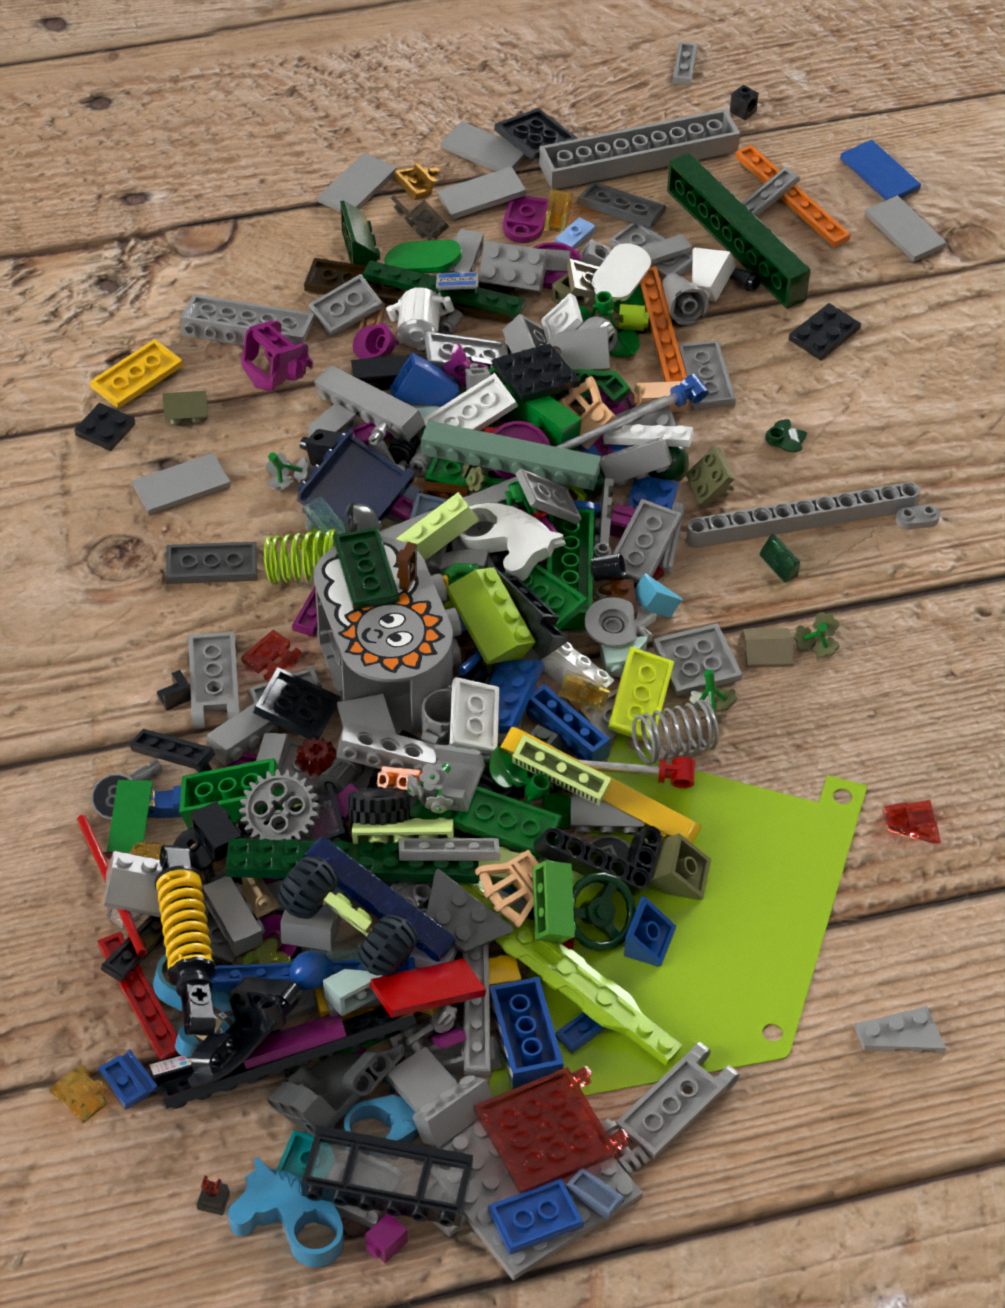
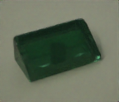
M774 533L771 534L759 555L779 578L786 583L798 577L800 561Z

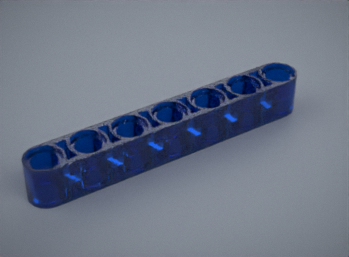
M319 837L303 855V858L314 856L326 860L334 868L338 876L337 887L377 918L381 919L386 915H395L409 921L418 935V942L415 947L432 960L440 962L455 945V938L447 930L326 838Z

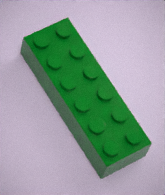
M577 509L581 516V520L577 524L549 514L550 523L557 533L563 534L564 538L562 540L566 544L555 548L551 557L547 558V571L587 597L589 602L584 609L561 629L586 630L585 615L592 605L593 595L591 559L593 558L594 509Z

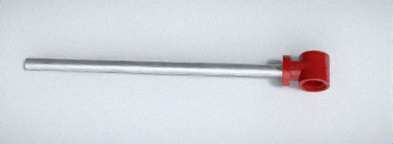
M481 753L484 762H489L491 754ZM676 757L672 760L671 765L666 764V759H660L659 766L579 760L598 771L658 776V783H664L665 779H671V785L680 789L691 788L695 783L696 762L689 757Z

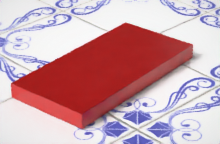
M464 958L370 980L371 989L391 1018L476 999L486 995V988Z

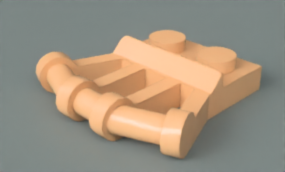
M592 376L586 378L585 382L580 384V387L570 389L569 394L564 399L561 398L558 401L582 418L580 435L617 419L612 411L602 402L596 381ZM589 389L593 398L591 405L581 395V393ZM575 399L586 409L581 416L570 405ZM599 437L581 445L588 450Z
M529 850L506 863L483 865L475 869V873L479 875L484 889L483 895L486 899L492 901L495 905L493 907L497 913L500 912L514 922L513 925L516 928L521 926L532 907H534L533 867L539 863ZM491 874H507L508 877L492 885ZM513 883L518 891L502 899L497 892ZM524 897L527 903L521 913L518 914L509 905Z

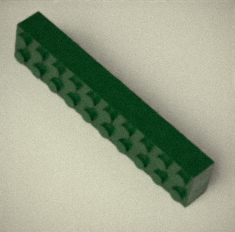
M689 152L670 160L667 192L727 251L731 252L732 256L746 270L757 272L758 276L761 277V284L786 309L807 300L811 271L809 266L804 264L782 240L778 239L757 216L753 215L733 193L727 190Z

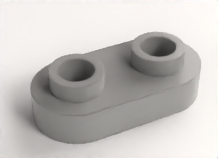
M933 505L904 507L897 511L895 522L898 527L905 530L933 527L939 522L940 511Z

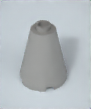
M675 273L669 274L663 279L662 288L669 314L678 324L689 325L697 322V318L706 314L709 307V298L704 290Z

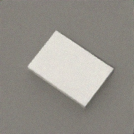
M455 677L452 680L450 745L464 749L473 748L481 751V753L492 755L498 743L499 687Z

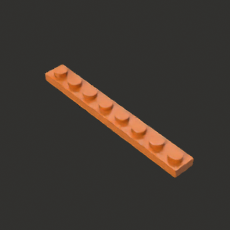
M752 144L736 151L735 158L763 184L780 171ZM797 185L780 197L787 206L833 248L850 240L851 234Z
M656 266L650 267L639 285L645 311L649 312L648 322L664 382L683 381L687 376Z

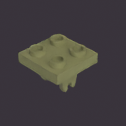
M713 446L686 473L698 503L702 507L706 508L718 495L728 496L727 490H734L731 483L735 478L721 449L717 446Z

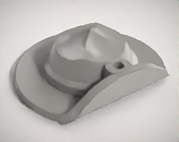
M604 598L592 604L587 610L585 628L589 636L596 642L605 646L620 647L637 640L634 608L631 602L621 598Z

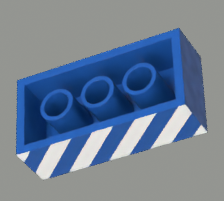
M539 977L489 986V1005L512 1090L533 1086L543 1080L550 1079L551 1082L563 1080L564 1063Z

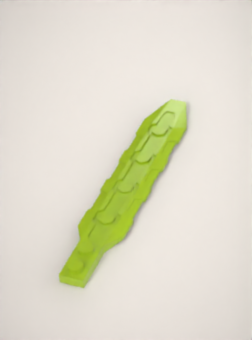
M479 881V884L457 883L514 928L511 935H505L495 940L502 946V949L535 971L554 990H559L580 1006L582 1011L599 1025L627 1035L665 1066L680 1051L683 1045L644 1016L628 992L585 963V959L572 949L568 950L561 943L535 940V921L526 917L521 926L516 928L513 925L514 922L500 912L497 913L493 908L495 905L492 901L486 899L483 895L484 889L481 881ZM509 905V907L516 911L518 914L521 913L513 906Z

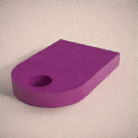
M522 196L510 200L503 220L504 235L509 240L517 243H530L540 238L551 207V200L530 196Z

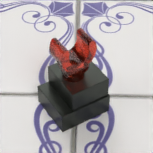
M205 1175L201 1184L202 1190L197 1202V1210L223 1215L230 1196L228 1185L222 1184L219 1178L217 1182L209 1181L208 1176Z

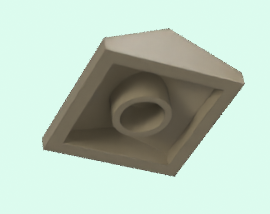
M789 628L743 629L747 668L793 666V644Z

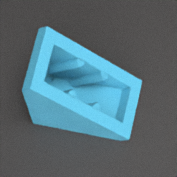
M646 573L634 589L636 598L646 611L671 618L682 601L681 597Z

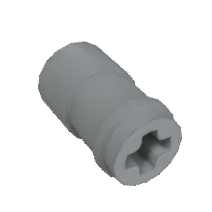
M421 442L416 449L414 457L409 462V468L415 471V475L419 477L427 474L434 458L421 454Z

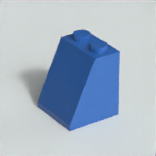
M413 352L390 387L393 397L405 403L443 406L460 394L456 377L447 374L444 370Z

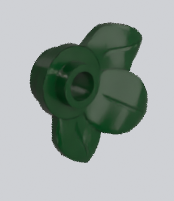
M784 419L777 421L774 427H771L766 432L765 440L769 445L779 446L784 451L799 452L802 450L800 443L805 440L807 432L791 428V421Z

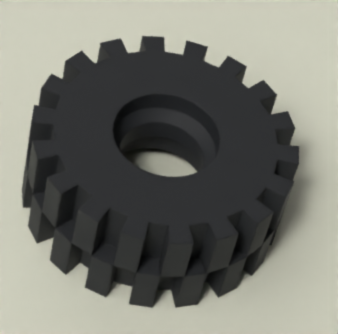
M377 787L376 789H358V791H352L348 794V819L353 821V823L386 825L387 823H401L410 818V794L407 790Z

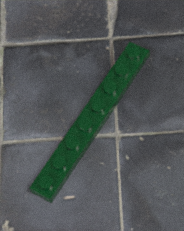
M371 260L363 272V278L367 281L404 290H410L415 287L427 288L436 292L437 295L439 293V290L436 289V276ZM477 287V293L475 289L440 290L442 297L448 296L454 303L514 318L522 314L526 306V299Z

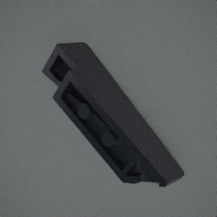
M491 566L495 568L533 636L535 644L532 648L538 657L543 659L564 645L569 638L554 626L559 616L518 577L511 574L506 578L495 566Z

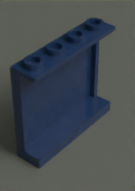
M350 428L346 434L343 432L339 436L333 450L330 448L326 452L321 465L317 464L312 469L311 477L308 481L304 480L297 489V501L343 533L344 525H347L348 517L350 516L345 515L350 502L369 505L376 512L378 520L382 522L392 506L406 492L415 478V471L409 467L406 471L402 470L354 437L353 429Z

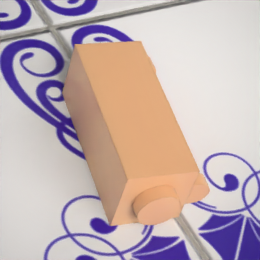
M682 381L636 383L634 392L631 393V403L637 407L665 395L667 397L671 395L670 389L680 385ZM687 399L686 405L678 407L675 403L670 404L671 411L685 412L689 400Z

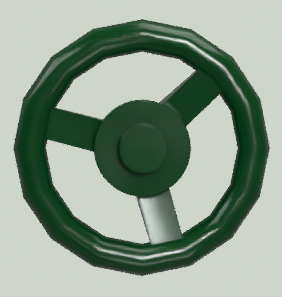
M605 872L589 873L578 880L573 886V898L576 903V899L583 888L591 883H606L592 900L584 901L580 908H575V905L573 908L576 925L574 939L585 948L598 952L613 950L625 942L627 932L636 912L635 899L628 886L617 876ZM616 889L621 892L626 902L627 910L625 925L620 932L612 923L615 917V907L611 898ZM581 918L585 924L596 926L611 940L598 942L589 939L580 931L575 919Z

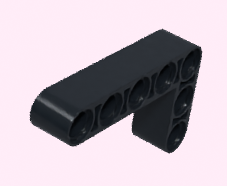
M655 826L645 827L632 838L626 860L554 827L548 828L535 839L534 849L539 855L551 861L571 864L573 871L584 876L597 872L615 875L628 886L631 894L636 896L647 888L651 882L662 842V835Z

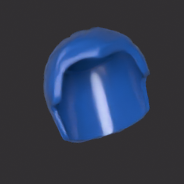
M306 951L298 954L290 967L289 977L291 982L297 984L304 991L319 989L323 984V980L333 975L332 960L327 955L318 951Z

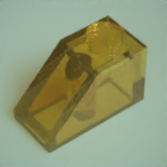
M551 189L544 230L562 233L566 229L571 212L573 193Z
M567 670L558 696L602 712L610 689L588 677Z

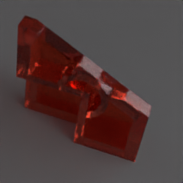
M931 800L909 804L905 802L883 807L882 812L888 831L933 844H941Z

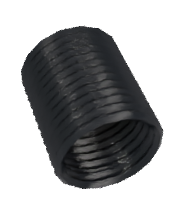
M615 553L593 557L591 559V572L594 580L603 581L624 577L626 568L622 554Z

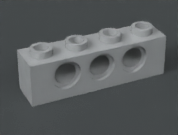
M346 721L339 739L336 758L382 769V766L416 770H423V766L427 763L435 765L437 757L434 751L435 744Z

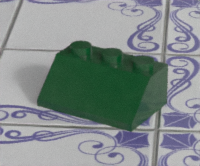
M344 200L340 201L341 232L350 263L367 266L370 260L377 262V260H380L379 248H375L376 238L374 234H371V221H367L363 211Z

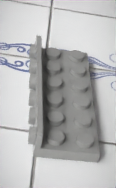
M193 294L180 317L181 335L244 346L245 333L249 327L277 320L281 323V334L291 343L297 345L304 343L314 322V313ZM261 344L259 345V348L265 349Z

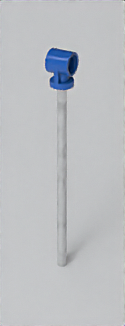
M697 374L689 375L680 385L670 389L671 395L555 447L570 450L673 403L681 407L686 405L688 399L691 404H697L707 397L709 391Z

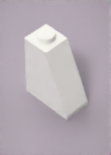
M703 248L693 249L692 283L705 291L709 301H717L736 267L731 252Z

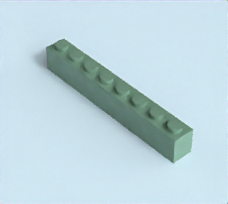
M428 420L421 438V454L513 474L519 469H524L550 481L583 489L594 490L600 472L601 456Z

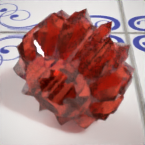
M313 736L311 741L304 739L302 745L298 746L296 763L300 766L301 772H307L309 777L314 773L320 776L322 772H325L332 766L337 752L333 748L331 741L325 742L323 737L316 740Z

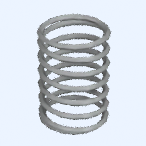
M701 699L697 700L694 706L690 703H685L684 708L677 705L673 711L665 708L663 713L656 710L652 716L648 713H644L643 716L640 714L636 715L632 723V737L640 759L647 765H652L657 760L660 761V759L669 758L672 760L678 755L685 757L688 753L693 755L697 754L698 751L705 752L708 749H715L719 741V726L712 707ZM699 705H701L707 719L708 742H706L702 734L701 721L698 715ZM688 707L693 712L698 743L692 737L691 725L687 715ZM677 710H680L682 713L683 725L688 736L687 746L681 738L680 725L676 717ZM667 712L672 717L673 729L677 737V749L671 741L670 730L666 720ZM656 715H659L662 720L663 732L667 741L666 751L660 742ZM711 717L713 720L715 730V740L713 745H711L713 738V727ZM638 719H641L642 736L649 753L652 755L651 760L644 756L639 747L636 733ZM645 725H646L647 730H648L649 735H650L652 747H651V745H650V743H649V740H648V737H647V734H646ZM691 744L695 747V749L690 750ZM681 746L683 747L685 752H680ZM672 749L675 754L669 755L670 750ZM660 751L663 753L664 757H659Z

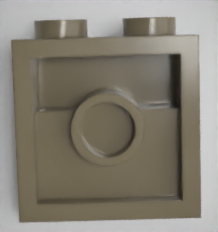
M569 259L566 266L571 293L585 297L586 304L590 306L596 304L595 296L597 294L594 292L595 288L592 286V279L599 267Z

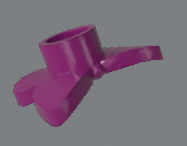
M459 343L452 349L450 354L451 360L447 361L444 365L445 372L449 375H454L464 387H466L465 369H470V364H478V368L487 367L489 370V367L484 364L467 360V356Z

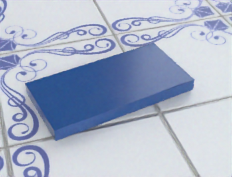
M872 139L840 155V159L885 200L895 196L902 198L921 188V183Z

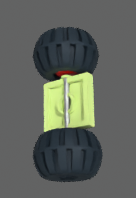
M314 856L302 858L289 872L279 888L278 899L283 908L290 915L297 918L309 919L316 915L323 906L327 905L330 910L366 936L358 950V958L366 971L376 976L395 974L409 958L418 942V935L410 922L399 916L386 915L373 927V920L367 912L361 908H358L357 911L354 910L352 904H350L351 901L338 892L336 896L333 894L338 883V876L334 868L326 860Z

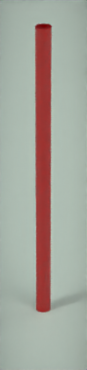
M80 815L77 821L106 883L108 863L86 815ZM117 909L139 957L145 956L147 950L130 912Z

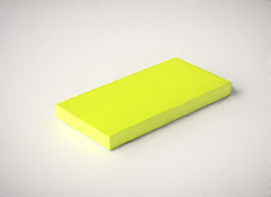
M632 646L629 648L607 729L632 737V723L636 715L640 714L643 716L644 713H648L652 716L654 711H662L674 661ZM656 715L657 727L660 719L659 715ZM638 719L636 724L637 739L644 742L641 731V719ZM645 725L646 734H647L649 743L652 744V743H651V739H650L649 732H648L647 727H646V725Z

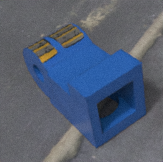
M173 786V790L169 791L152 790L148 818L182 817L179 812L181 786Z

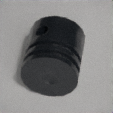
M416 435L410 439L411 442H407L402 438H393L388 450L396 465L402 460L406 461V464L409 465L420 444V440Z

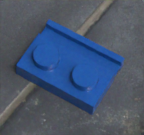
M130 1049L123 1056L119 1055L98 1067V1073L125 1110L146 1099L150 1093L158 1091L157 1084Z

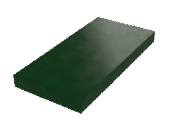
M375 527L333 535L334 546L353 610L400 602L379 528Z

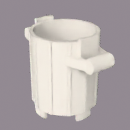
M415 287L406 291L401 299L398 300V303L388 306L386 310L391 321H398L397 337L400 344L403 342V344L412 348H417V351H425L424 336L426 331L438 333L440 316L453 312L454 306L448 296L442 297L441 293L437 295L436 292L427 288Z

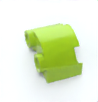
M620 304L618 329L638 331L648 329L649 312H645V306Z

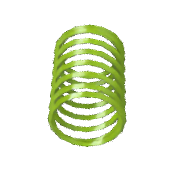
M330 529L326 535L322 531H318L315 536L309 531L304 537L297 533L294 538L286 534L283 539L278 535L274 536L273 539L268 536L264 543V562L269 581L273 585H277L280 582V565L275 544L276 540H279L281 544V571L283 580L288 584L291 580V567L286 540L289 538L292 544V572L295 581L299 582L302 572L296 542L298 537H300L303 543V572L306 580L309 582L312 578V563L307 545L308 537L310 536L313 541V566L315 570L317 561L321 558L318 545L319 535L324 540V555L333 548V535H337V531ZM269 541H270V543H271V546H270V566H269V557H268Z

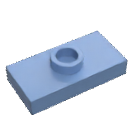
M579 217L555 238V242L563 243L576 249L595 232L596 225Z

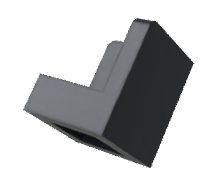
M181 670L171 673L173 685L157 691V696L166 711L191 700L190 684Z

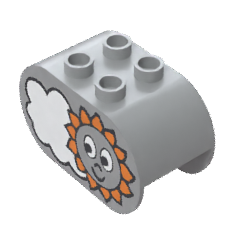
M381 536L399 593L400 602L353 610L334 546L318 561L314 570V584L316 589L318 643L338 696L341 697L340 701L383 693L396 734L398 735L402 730L412 735L422 732L421 708L423 699L432 691L447 689L449 685L451 686L453 666L461 664L459 646L454 638L461 635V624L455 608L445 610L442 602L447 600L444 580L441 574L430 576L423 557L417 551V576L409 591L400 589L399 579L397 578L399 563L396 560L399 551L403 550L407 543L391 537Z

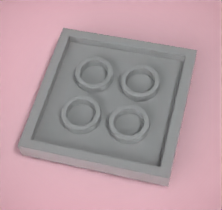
M718 623L653 639V647L657 655L674 661L669 682L676 697L689 694L693 690H705L704 672L706 670L714 671L715 687L742 680V673Z

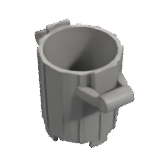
M452 684L447 689L430 692L423 699L421 708V740L437 745L440 741L450 740Z

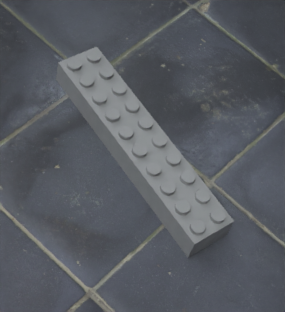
M721 109L540 146L539 166L551 190L666 167L669 166L670 160L688 152L698 160L734 153L739 148L740 132L727 109Z

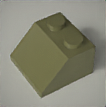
M207 390L162 394L164 420L169 419L170 424L182 423L183 418H191V422L204 421V417H208Z
M680 833L662 839L651 883L665 894L701 900L704 897L711 859Z

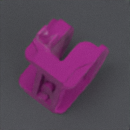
M271 320L251 326L245 333L241 365L255 388L259 387L267 391L275 390V387L281 385L285 379H301L306 374V367L313 368V360L309 358L308 346L305 343L294 345L281 334V323L279 321ZM260 344L265 348V356L271 364L270 377L251 362L258 356Z

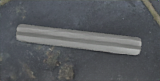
M675 502L672 510L684 515L685 505ZM682 520L661 559L660 567L666 573L672 571Z

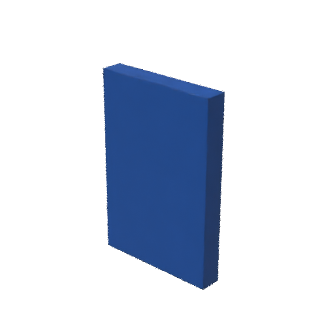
M562 1178L488 1205V1212L509 1255L584 1227V1222Z

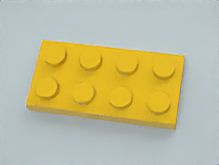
M154 339L92 379L90 387L117 409H120L183 367V360Z

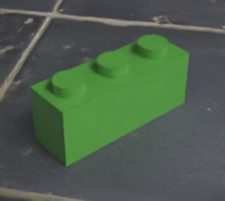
M545 860L533 867L535 940L563 943L575 937L576 925L573 911L575 901L572 888L574 878L571 864Z

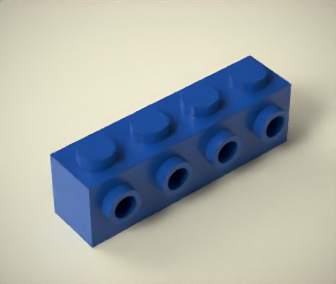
M543 684L532 693L527 704L526 714L540 726L558 734L566 747L576 755L578 760L602 762L609 757L610 739L549 687Z

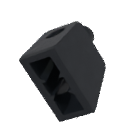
M317 429L309 438L303 437L301 439L300 448L308 452L309 461L312 466L315 467L317 464L320 466L324 461V455L330 448L332 450L335 448L337 439L342 433Z

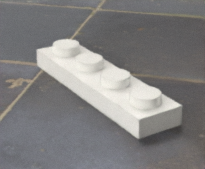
M623 425L604 434L603 439L604 444L637 445L664 436L668 446L690 447L694 431L693 427Z

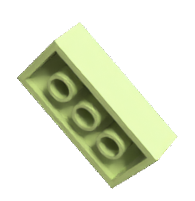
M413 818L407 821L404 820L401 823H387L386 825L353 823V844L365 841L385 844L388 842L399 843L400 838H454L453 819L437 818L422 820L420 818Z

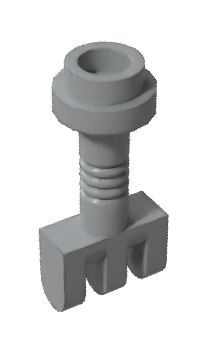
M607 1119L598 1126L599 1136L602 1139L608 1137L617 1150H619L622 1157L618 1159V1163L628 1175H631L633 1170L630 1165L635 1170L641 1168L638 1159L644 1165L650 1162L640 1146L631 1150L617 1133L618 1124Z

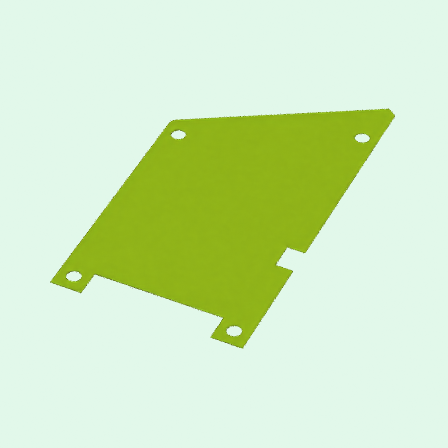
M619 733L615 738L607 762L647 765L640 759L636 750L630 749L627 746L626 741L629 736ZM644 745L641 751L648 760H651L652 755L649 753L646 745ZM657 760L652 766H659V761ZM696 770L694 786L687 789L673 787L670 783L671 779H665L664 783H658V776L603 771L609 777L699 824L701 829L693 845L711 859L704 897L701 900L665 894L651 882L647 888L633 896L636 909L641 897L645 896L676 925L661 966L657 967L625 957V942L613 950L598 952L585 948L574 939L573 951L585 959V963L607 980H612L628 992L644 1016L683 1046L665 1066L627 1035L608 1028L573 1054L557 1039L564 1063L563 1080L553 1081L552 1083L566 1100L657 1083L698 1042L703 1043L711 1050L708 1059L701 1065L708 1073L722 1071L727 1066L738 1068L786 1058L791 1052L868 785L827 775L820 800L815 802ZM837 790H846L852 795V800L847 804H840L834 800L833 794ZM590 830V833H588L597 837H619L626 841L629 846L632 838L635 836L624 834V831H614V834H600V830ZM572 870L574 878L572 884L573 888L575 883L581 878H583L584 875H581ZM596 882L583 888L576 899L575 908H580L581 904L586 900H592L604 885ZM615 890L611 898L615 907V917L612 923L620 932L625 925L627 910L622 894ZM581 918L575 919L580 931L589 939L598 942L611 940L596 926L585 924ZM532 969L530 970L527 979L539 977L555 1032L583 1013L580 1006L559 990H554L542 980L540 975ZM767 1025H776L782 1030L783 1035L777 1041H769L763 1036L762 1031ZM502 1050V1068L494 1069L488 1084L496 1107L490 1110V1112L533 1087L528 1086L512 1090Z

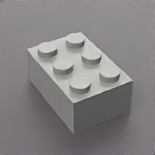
M485 241L478 282L515 288V291L541 295L548 253L543 249Z

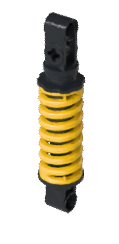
M162 845L159 857L162 871L156 876L154 885L158 892L160 904L159 911L161 913L162 931L166 947V957L168 959L167 973L169 982L176 985V992L181 997L185 1034L213 1036L216 1018L213 1012L210 992L213 988L211 979L215 977L217 971L212 960L213 952L210 948L211 940L208 936L209 928L205 915L206 907L203 904L204 896L201 892L202 875L199 870L191 867L188 846Z

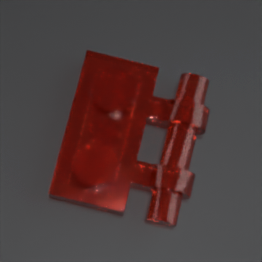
M273 629L241 656V661L258 674L266 669L268 672L263 677L269 682L277 667L285 670L288 666H293L297 662V658L302 655V652L298 648L289 651L290 641ZM278 657H281L282 660L279 663L273 662Z

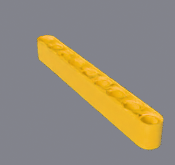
M511 727L500 746L503 751L513 755L523 735L592 768L516 727ZM611 778V785L602 801L644 823V827L655 826L664 838L680 833L693 844L701 829L699 824Z

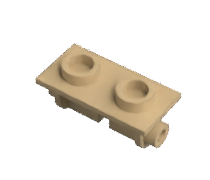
M242 877L243 885H241L243 896L246 901L250 902L257 919L280 907L262 878Z

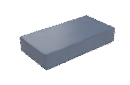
M583 1167L566 1184L569 1193L607 1220L611 1218L625 1199L624 1196Z

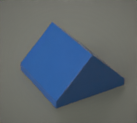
M645 896L641 897L627 932L624 956L658 967L662 965L676 925Z

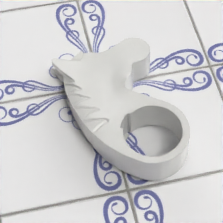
M497 503L470 506L479 519L476 523L483 521L494 523L493 528L488 533L478 537H471L465 535L466 530L459 535L464 549L487 550L489 553L508 550L509 554L503 561L508 577L512 574L521 581L528 578L530 572L539 561L551 557L555 548L566 544L562 540L564 538L563 534L549 531L542 522L512 506Z

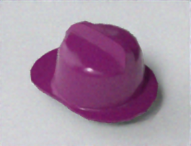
M386 324L367 326L357 332L354 337L353 351L360 359L387 357L393 352L395 346L399 345V341L396 340L394 333L390 331Z

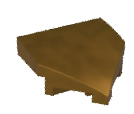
M415 162L414 168L394 171L393 178L414 200L432 194L439 168L433 167L431 170V168H423L418 162Z

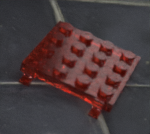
M588 1066L582 1067L573 1073L566 1067L474 1105L475 1114L519 1193L522 1194L557 1179L566 1178L577 1173L582 1168L587 1169L616 1156L617 1150L628 1146L626 1140L630 1137L626 1130L621 1129L608 1136L580 1087L589 1085L591 1083L589 1077L593 1075Z

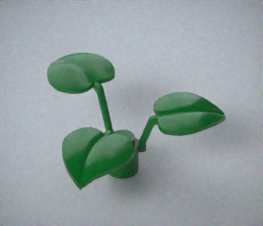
M640 285L637 286L632 295L625 301L616 300V302H613L611 293L607 291L599 292L595 296L596 304L592 305L591 315L587 308L579 306L583 322L590 317H594L596 311L602 316H609L610 322L617 333V341L609 352L610 355L630 357L638 352L640 347L638 335L633 330L625 329L618 333L612 311L615 310L616 313H619L620 304L643 306L644 301Z
M497 746L489 760V773L492 780L504 789H509L513 785L516 787L526 785L525 794L528 799L525 803L530 804L532 800H539L543 796V809L562 815L559 828L569 829L571 798L560 793L548 794L550 791V780L546 775L536 773L532 778L527 777L528 770L514 764L513 755ZM501 845L504 848L513 850V848Z

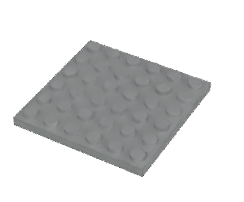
M550 1079L541 1081L475 1121L439 1147V1149L474 1155L473 1172L463 1214L466 1216L467 1222L512 1280L517 1279L606 1222L607 1219L569 1193L584 1222V1227L509 1255L488 1212V1205L562 1178L566 1186L581 1167L625 1197L624 1202L611 1218L642 1199L643 1192ZM433 1163L430 1174L433 1178L437 1179L439 1186L442 1190L446 1191V1195L453 1204H456L464 1169L451 1167L449 1171H445L440 1168L439 1164Z

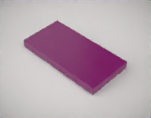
M340 1014L333 1017L327 1015L269 1034L244 1061L246 1069L345 1038L346 1033Z

